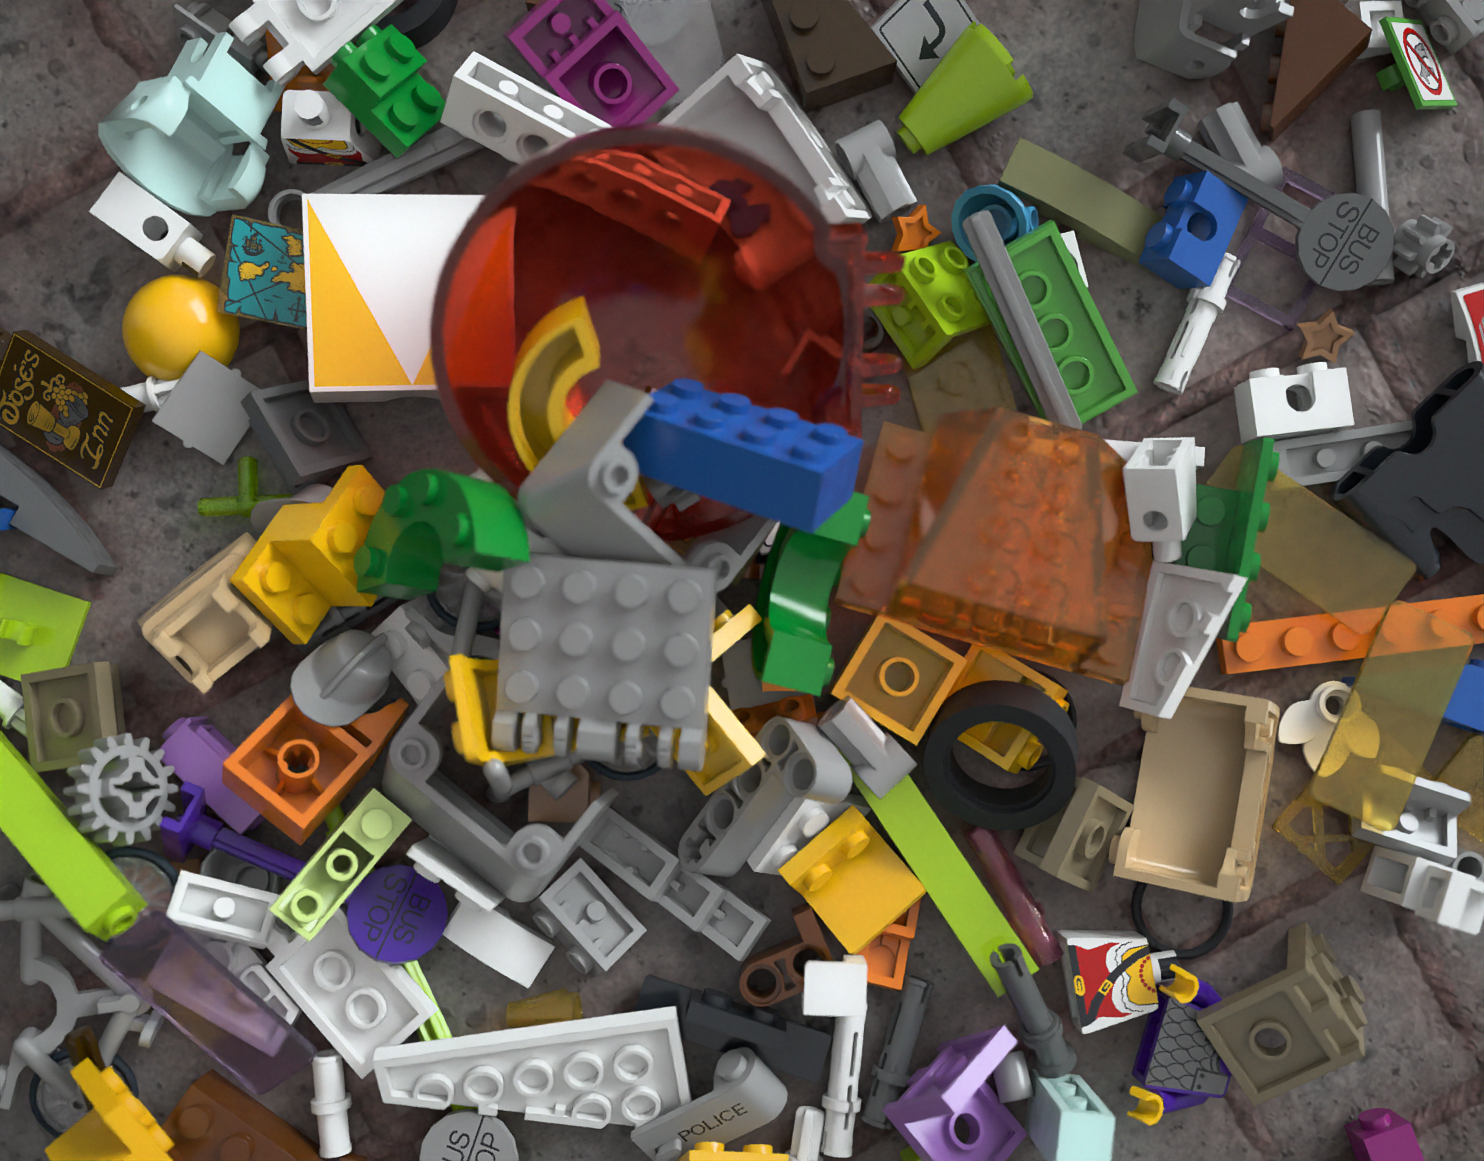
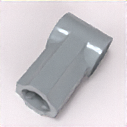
M1229 102L1215 109L1198 122L1197 127L1210 151L1273 188L1282 183L1283 170L1279 158L1270 147L1260 145L1238 102Z
M876 120L835 141L836 153L844 171L852 181L857 180L879 224L893 221L891 216L901 217L916 206L917 200L895 160L897 158L896 149L882 121Z
M848 695L842 700L835 702L817 723L820 729L852 763L850 765L852 770L879 799L884 797L917 766L907 752L887 732L883 734L870 716Z

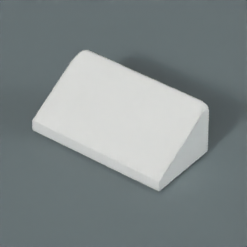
M181 870L163 925L265 949L276 915L269 908L280 895Z

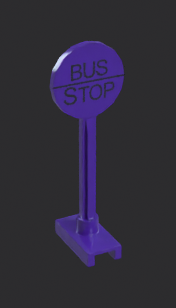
M185 781L181 788L184 815L179 814L176 820L164 816L159 825L165 856L182 864L194 845L209 851L215 848L290 881L295 878L306 864L299 859L224 828L223 822L207 816L205 789L188 781ZM405 865L381 867L361 880L343 902L348 907L346 912L348 932L357 948L374 961L391 965L414 962L429 953L442 937L448 916L445 895L439 885L423 877L413 867Z

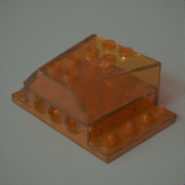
M999 406L939 414L931 434L884 421L863 493L869 496L866 508L871 512L869 528L864 538L859 539L858 545L846 555L833 604L1124 686L1129 682L1147 595V583L1153 562L1150 541H1135L1131 537L1123 468L1127 462L1099 434Z

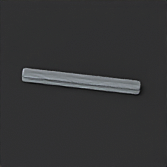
M988 210L974 213L963 221L962 227L1054 436L1073 437L1082 430V423L997 226Z

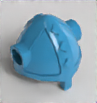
M993 184L980 185L966 190L956 200L951 214L952 232L957 245L968 258L975 262H978L962 227L963 221L970 215L988 210L993 217L1005 246L1039 227L1036 207H1025L1015 194Z

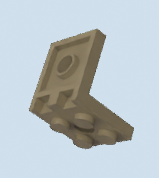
M1306 921L1288 929V960L1286 970L1197 1012V1023L1253 1106H1257L1365 1057L1363 1026L1367 1025V1019L1361 1005L1366 1002L1365 997L1351 975L1343 977L1334 962L1337 961V956L1328 939L1322 933L1315 935ZM1272 1028L1282 1033L1286 1041L1279 1047L1269 1048L1260 1044L1255 1035L1262 1029Z

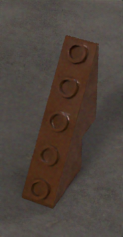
M1290 0L1289 5L1294 7L1293 17L1276 24L1275 37H1283L1284 42L1282 54L1271 55L1267 84L1277 86L1274 102L1264 101L1260 131L1269 132L1270 142L1273 143L1368 48L1373 29L1344 6L1349 0Z

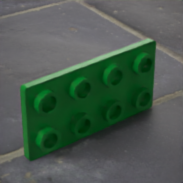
M1262 437L1244 444L1236 490L1196 484V519L1185 540L1181 541L1182 557L1171 563L1248 578L1216 638L1237 643L1239 632H1247L1251 619V603L1245 602L1248 582L1255 583L1259 574L1261 554L1254 552L1257 533H1264L1269 521L1270 503L1263 502L1267 481L1273 482L1276 478L1280 460L1279 452L1273 451V438Z

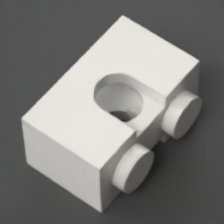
M1317 362L1298 366L1296 368L1297 375H1280L1279 368H1266L1250 372V379L1234 387L1241 444L1262 437L1277 440L1333 433L1353 426L1354 419L1346 367L1328 369L1327 362ZM1286 390L1296 392L1298 401L1297 411L1289 406Z
M1375 845L1360 891L1415 910L1429 865L1453 871L1476 879V877L1417 856Z

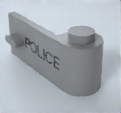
M744 1047L726 1052L717 1063L713 1078L714 1091L632 1130L631 1140L653 1161H677L687 1151L694 1150L695 1143L718 1142L725 1144L769 1123L783 1110L787 1102L788 1093L783 1083L752 1050Z

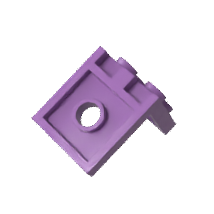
M1005 1026L942 1042L936 1049L939 1055L928 1067L920 1068L906 1082L909 1088L900 1099L887 1103L882 1109L922 1161H1006L1028 1134L1006 1106L1000 1104L998 1096L985 1082V1079L1017 1043ZM958 1116L964 1118L969 1126V1139L965 1144L957 1139L954 1132V1122Z

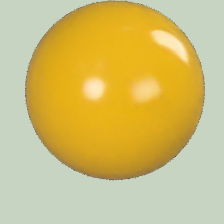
M174 274L162 276L141 287L128 302L122 319L123 342L132 362L147 377L154 376L156 380L165 381L177 380L181 378L199 350L226 367L229 365L235 355L239 342L240 326L238 316L224 311V302L228 300L227 295L214 284L191 275Z

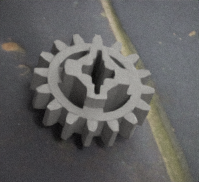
M131 733L97 739L93 741L94 747L80 750L77 753L83 764L68 767L67 773L76 779L75 786L64 788L63 791L65 795L75 797L76 804L71 806L67 813L69 816L82 815L84 819L80 823L78 831L85 833L96 830L94 835L95 843L112 842L114 847L148 841L151 839V831L160 830L159 825L163 820L161 814L175 811L176 807L167 800L168 794L178 791L177 785L168 784L167 776L171 775L175 768L174 766L162 767L160 764L165 754L162 748L148 751L149 738L143 737L133 740Z

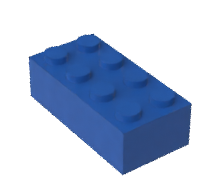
M679 378L649 394L653 402L623 438L621 444L635 458L638 474L812 534L852 498L864 440L847 435V431L840 426L833 424L815 425L799 420L798 415L790 410L781 408L768 410L750 404V399L743 395L735 393L718 394L703 389V384L696 380Z

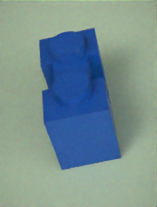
M1207 170L1175 176L1174 181L1169 185L1164 194L1163 207L1167 209L1162 221L1153 225L1147 233L1145 247L1138 263L1178 289L1210 287L1248 199Z

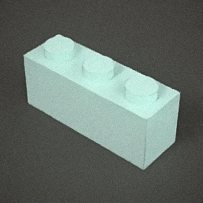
M1031 1069L1030 1080L1035 1097L1028 1098L1025 1129L1044 1160L1111 1161L1115 1117L1082 1077L1075 1074H1066L1062 1077L1051 1079L1042 1077L1035 1069Z

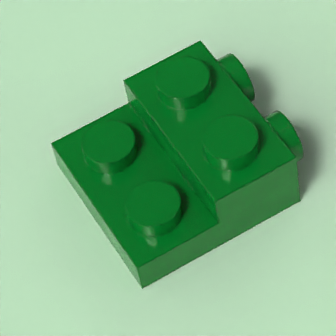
M373 24L358 38L355 45L351 41L343 45L331 58L329 63L335 69L323 84L397 159L441 123V117L446 101L441 97L437 89L418 74L427 60L415 49L411 40L401 34L392 24L384 30Z

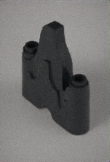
M1473 361L1453 372L1412 411L1413 431L1411 437L1404 445L1393 449L1380 445L1373 447L1334 484L1329 492V498L1364 535L1407 577L1414 578L1418 582L1431 578L1441 567V562L1438 560L1440 553L1432 542L1431 530L1452 550L1465 559L1484 565V363Z

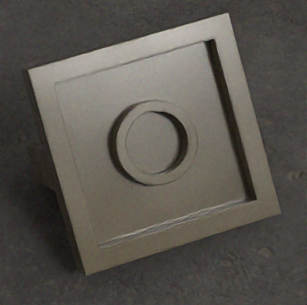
M110 661L91 662L21 674L30 766L35 772L65 769L81 765L83 763L77 755L80 750L94 747L93 741L126 733L118 664H110Z
M1076 776L1075 786L1067 803L1048 820L1025 828L1013 854L1039 867V869L1093 894L1108 863L1112 838L1115 834L1121 835L1134 805L1100 784L1087 778Z

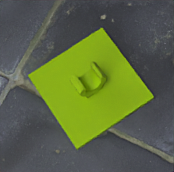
M0 572V675L21 682V674L68 667L92 602Z

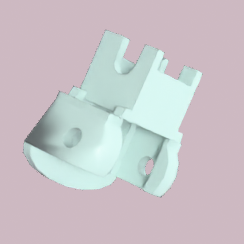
M227 32L216 34L205 54L204 52L208 46L205 40L201 37L187 40L167 77L137 83L135 89L98 123V136L107 153L121 170L153 197L187 215L209 217L217 211L245 209L255 200L264 183L265 165L270 157L263 151L266 149L268 140L261 135V132L286 86L282 87L275 80H269L266 86H264L233 59L227 51L234 38ZM250 142L245 154L232 155L233 143Z

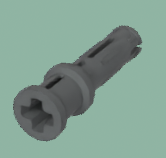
M1013 943L998 946L997 948L1005 963L1001 962L998 953L995 951L990 955V963L996 970L1020 1020L1019 1037L1026 1047L1031 1048L1034 1054L1032 1061L1035 1070L1040 1076L1051 1079L1066 1075L1076 1065L1077 1054L1073 1045L1066 1041L1062 1035L1064 1028L1060 1017L1052 1010L1047 1009L1023 958L1020 947Z

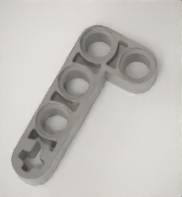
M776 716L771 718L762 727L754 740L766 754L754 766L718 788L680 840L678 857L685 871L720 877L734 876L795 797L829 804L840 803L846 798L852 784L850 767L819 726Z

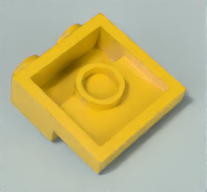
M978 636L964 657L968 660L945 698L946 700L954 692L974 683L1005 680L1029 685L1042 691L1054 699L1065 712L1069 708V703L1063 700L1068 690ZM1005 722L978 724L969 728L957 738L998 766L1014 774H1018L1021 767L1029 770L1036 763L1043 750V745L1037 742L1039 739L1031 732L1017 725Z

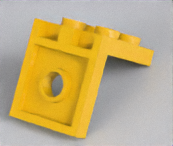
M751 604L735 616L727 609L714 620L711 662L762 620ZM711 686L709 688L703 768L701 772L684 770L705 796L754 766L766 754ZM649 725V728L659 739L661 726ZM677 728L674 758L677 762L682 728Z

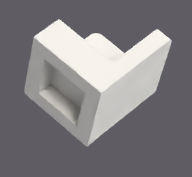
M1429 865L1414 914L1476 935L1480 931L1484 918V882Z
M843 955V962L807 961L804 972V994H802L803 1015L865 1017L867 963L864 956Z

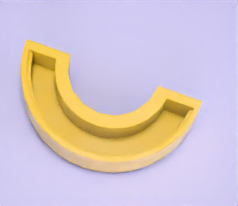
M583 296L557 307L538 322L523 342L515 361L508 404V418L514 445L531 473L574 420L573 415L566 406L568 391L582 375L599 367L600 344ZM638 474L634 488L622 502V505L628 510L648 507L647 486L643 480V475Z

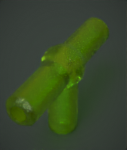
M245 456L237 460L238 496L200 498L197 502V509L201 517L240 515L244 518H251V511L259 502L291 498L292 494L258 495L257 459Z

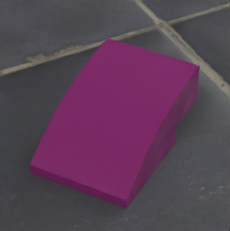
M541 0L503 35L552 94L629 136L680 90L619 11L613 10L606 0Z

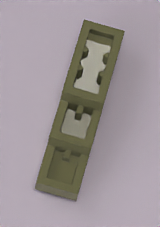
M1020 137L997 185L1022 199L1038 205L1037 212L1078 231L1077 239L1152 272L1138 263L1145 247L1147 233L1153 225L1162 221L1163 218L1110 183Z

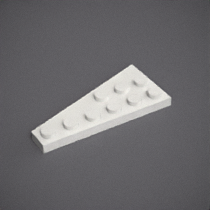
M676 1006L381 1047L375 1049L372 1060L383 1103L440 1110L446 1109L450 1104L479 1107L478 1114L497 1116L498 1110L525 1113L524 1120L602 1129L608 1123L635 1126L636 1129L692 1102Z

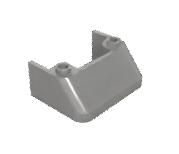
M606 379L521 486L518 494V507L523 517L569 556L718 569L716 592L721 591L731 583L776 524V521L723 504L684 556L681 558L622 505V502L637 482L638 466L633 455L620 442L653 402V399L645 392Z
M441 676L392 740L382 776L383 792L391 803L508 899L515 902L533 900L547 887L619 793L611 787L594 800L565 839L553 829L543 824H530L514 833L437 770L442 761L443 749L439 738L432 729L453 703L448 698L444 676Z

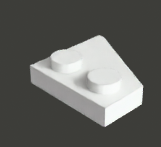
M850 793L840 803L836 804L795 797L747 859V862L754 872L781 875L778 870L850 806L854 805L863 816L867 815L871 808L861 795Z

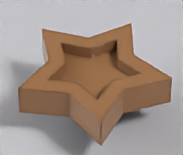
M1329 308L1315 322L1297 323L1305 338L1298 356L1302 360L1321 355L1336 363L1339 346L1355 335V332L1352 329L1338 325L1334 311Z

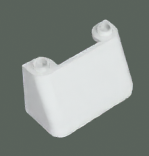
M736 54L651 130L660 143L657 147L659 152L711 180L719 171L726 167L734 165L743 166L746 159L765 166L764 173L748 187L754 190V198L774 192H781L782 196L778 214H769L768 220L757 231L749 234H739L736 232L735 215L730 211V208L724 217L743 245L737 251L739 262L736 264L737 269L743 279L751 286H756L757 289L768 288L855 231L872 217L865 200L787 85L776 71L763 61Z

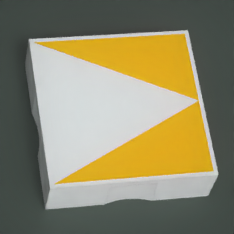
M302 194L309 392L314 403L385 402L391 399L411 396L428 397L442 401L509 399L513 374L504 195Z

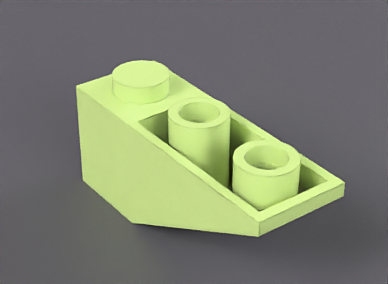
M370 787L330 833L269 910L310 942L409 825L412 819L376 789Z

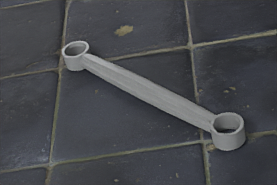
M544 84L539 85V87L550 92ZM445 126L424 136L398 159L392 153H388L310 194H383L486 146L473 139L466 138L458 131ZM287 189L276 194L268 207L270 224L283 227L280 223V212L284 205L292 200H302V194L306 193L296 189Z

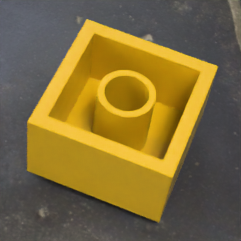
M881 608L875 613L827 693L838 700H842L847 695L850 696L874 722L917 746L968 660Z

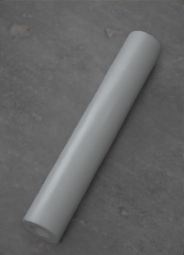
M1376 109L1360 111L1350 117L1356 193L1374 199L1386 210L1389 216L1381 111ZM1392 254L1387 267L1374 281L1365 286H1378L1395 281Z

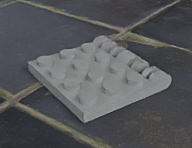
M530 553L529 563L504 570L497 709L492 726L493 749L516 752L520 741H522L523 753H537L542 741L543 714L557 716L553 737L555 756L568 757L572 747L574 717L581 718L577 731V757L579 759L616 762L620 749L621 722L629 723L625 738L626 764L638 765L644 752V725L661 726L656 751L658 767L671 768L675 756L677 728H682L679 741L678 767L681 770L701 772L705 758L718 569ZM523 712H526L522 723V714Z

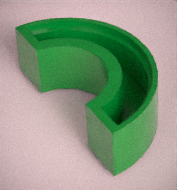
M424 468L410 473L396 485L388 487L384 494L383 502L371 523L364 546H361L356 552L354 571L358 575L357 592L411 600L437 592L443 561L448 564L493 572H500L529 563L528 535L517 503L506 489L488 480L434 468Z
M853 491L852 498L812 534L780 523L765 563L755 605L756 612L762 618L752 628L751 636L752 666L758 680L820 696L822 686L826 687L829 684L834 669V659L830 657L832 645L827 641L826 635L831 619V608L828 607L831 589L835 588L840 581L844 558L851 549L858 545L859 539L864 538L869 528L871 512L866 509L869 500L868 495Z

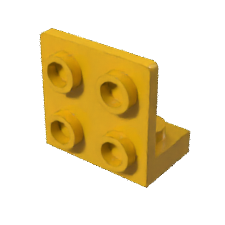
M854 805L850 806L778 870L787 883L805 898L845 949L852 955L858 954L926 893L923 884Z

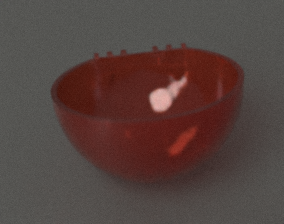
M657 123L621 124L593 129L566 138L545 148L513 168L485 194L469 214L446 256L439 273L432 301L430 352L436 388L447 418L458 439L474 462L494 483L506 489L513 499L518 502L519 490L531 472L526 467L514 445L509 425L508 404L515 361L523 342L538 322L557 307L583 296L600 344L599 367L582 375L567 393L566 406L574 419L606 379L644 392L647 385L659 390L675 379L686 378L702 383L703 389L718 394H740L749 398L752 405L768 410L773 408L787 409L796 413L799 420L815 425H837L847 431V435L863 439V429L861 426L862 407L898 404L901 388L890 384H862V378L894 375L899 373L902 358L896 356V354H863L864 307L901 304L902 300H904V288L894 284H864V275L902 271L905 268V255L899 252L887 251L865 252L867 233L861 222L829 223L813 200L793 179L770 161L735 142L712 133L684 126ZM648 488V507L629 510L663 542L703 536L726 529L756 515L704 496H699L700 501L682 512L678 510L675 503L662 509Z

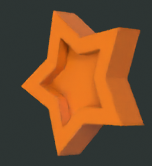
M918 205L907 217L891 216L897 233L891 252H911L928 247V243L941 234L939 230L929 224L926 205Z

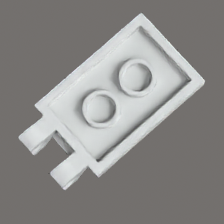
M252 0L254 4L236 17L228 26L248 47L256 43L267 29L284 49L270 58L263 67L275 82L283 87L298 74L305 64L317 75L330 64L331 58L343 45L349 41L352 43L356 42L371 25L377 24L404 0Z
M344 903L338 907L310 942L298 932L293 931L289 925L276 916L266 946L275 957L265 967L361 1079L374 1069L372 1060L376 1048L400 1045L438 1010L437 1006L400 964L391 965L374 961L357 948L348 932L346 918L348 907Z

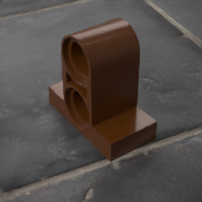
M808 902L792 908V914L800 932L799 935L752 954L741 965L739 973L740 991L744 999L751 1005L757 1007L771 1006L804 992L805 971L799 970L793 964L794 957L801 950H814L820 955V961L834 962L814 911ZM762 968L772 972L775 976L772 986L766 990H757L751 987L747 979L754 970Z

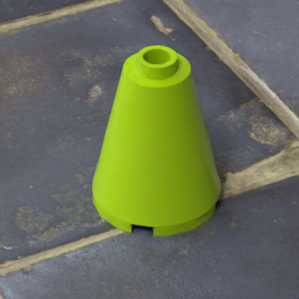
M973 21L963 30L897 119L902 127L896 133L912 154L921 150L927 156L1025 105L1033 98V91L1024 74L1016 80L1014 79L1015 71L1011 65L1014 59L999 40L983 24L977 25L976 21Z

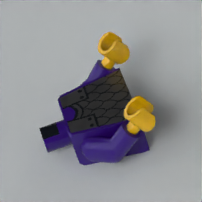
M1171 964L1169 967L1170 970L1175 972L1174 982L1168 987L1158 984L1156 986L1158 1008L1148 1014L1131 1072L1149 1090H1144L1137 1086L1130 1088L1129 1094L1139 1098V1104L1135 1110H1128L1127 1116L1147 1125L1157 1123L1162 1114L1204 1104L1209 1097H1224L1230 1078L1233 1076L1196 1021L1198 1011L1223 999L1208 982L1195 977L1175 964Z

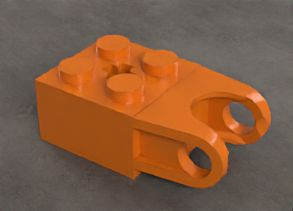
M291 694L222 764V783L301 846L369 772L403 722L410 709V704L403 698H399L378 712L363 714L349 725L330 727L317 724L304 716L293 702ZM299 764L307 767L304 773H293L288 770L289 765H292L295 769Z

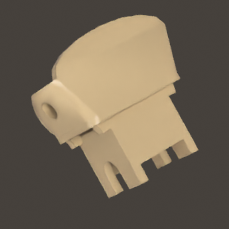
M248 532L242 534L215 554L137 620L145 639L189 683L192 682L203 694L212 688L213 682L258 646L261 648L269 642L273 624L230 581L232 575L257 542Z

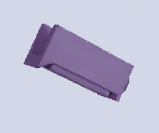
M207 716L188 717V719L182 717L178 719L162 736V739L166 742L159 748L165 751L161 761L167 766H174V773L183 782L188 781L204 788L206 804L238 834L243 835L248 829L255 831L266 818L222 783V764L237 747L212 724L205 725L209 720Z

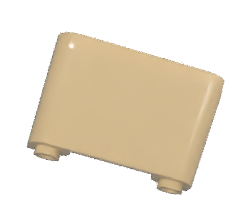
M1188 687L1171 719L1134 710V718L1141 720V726L1146 731L1130 827L1124 828L1122 835L1115 834L1110 845L1109 863L1115 864L1113 876L1234 903L1248 900L1253 885L1280 716L1279 706L1269 699Z

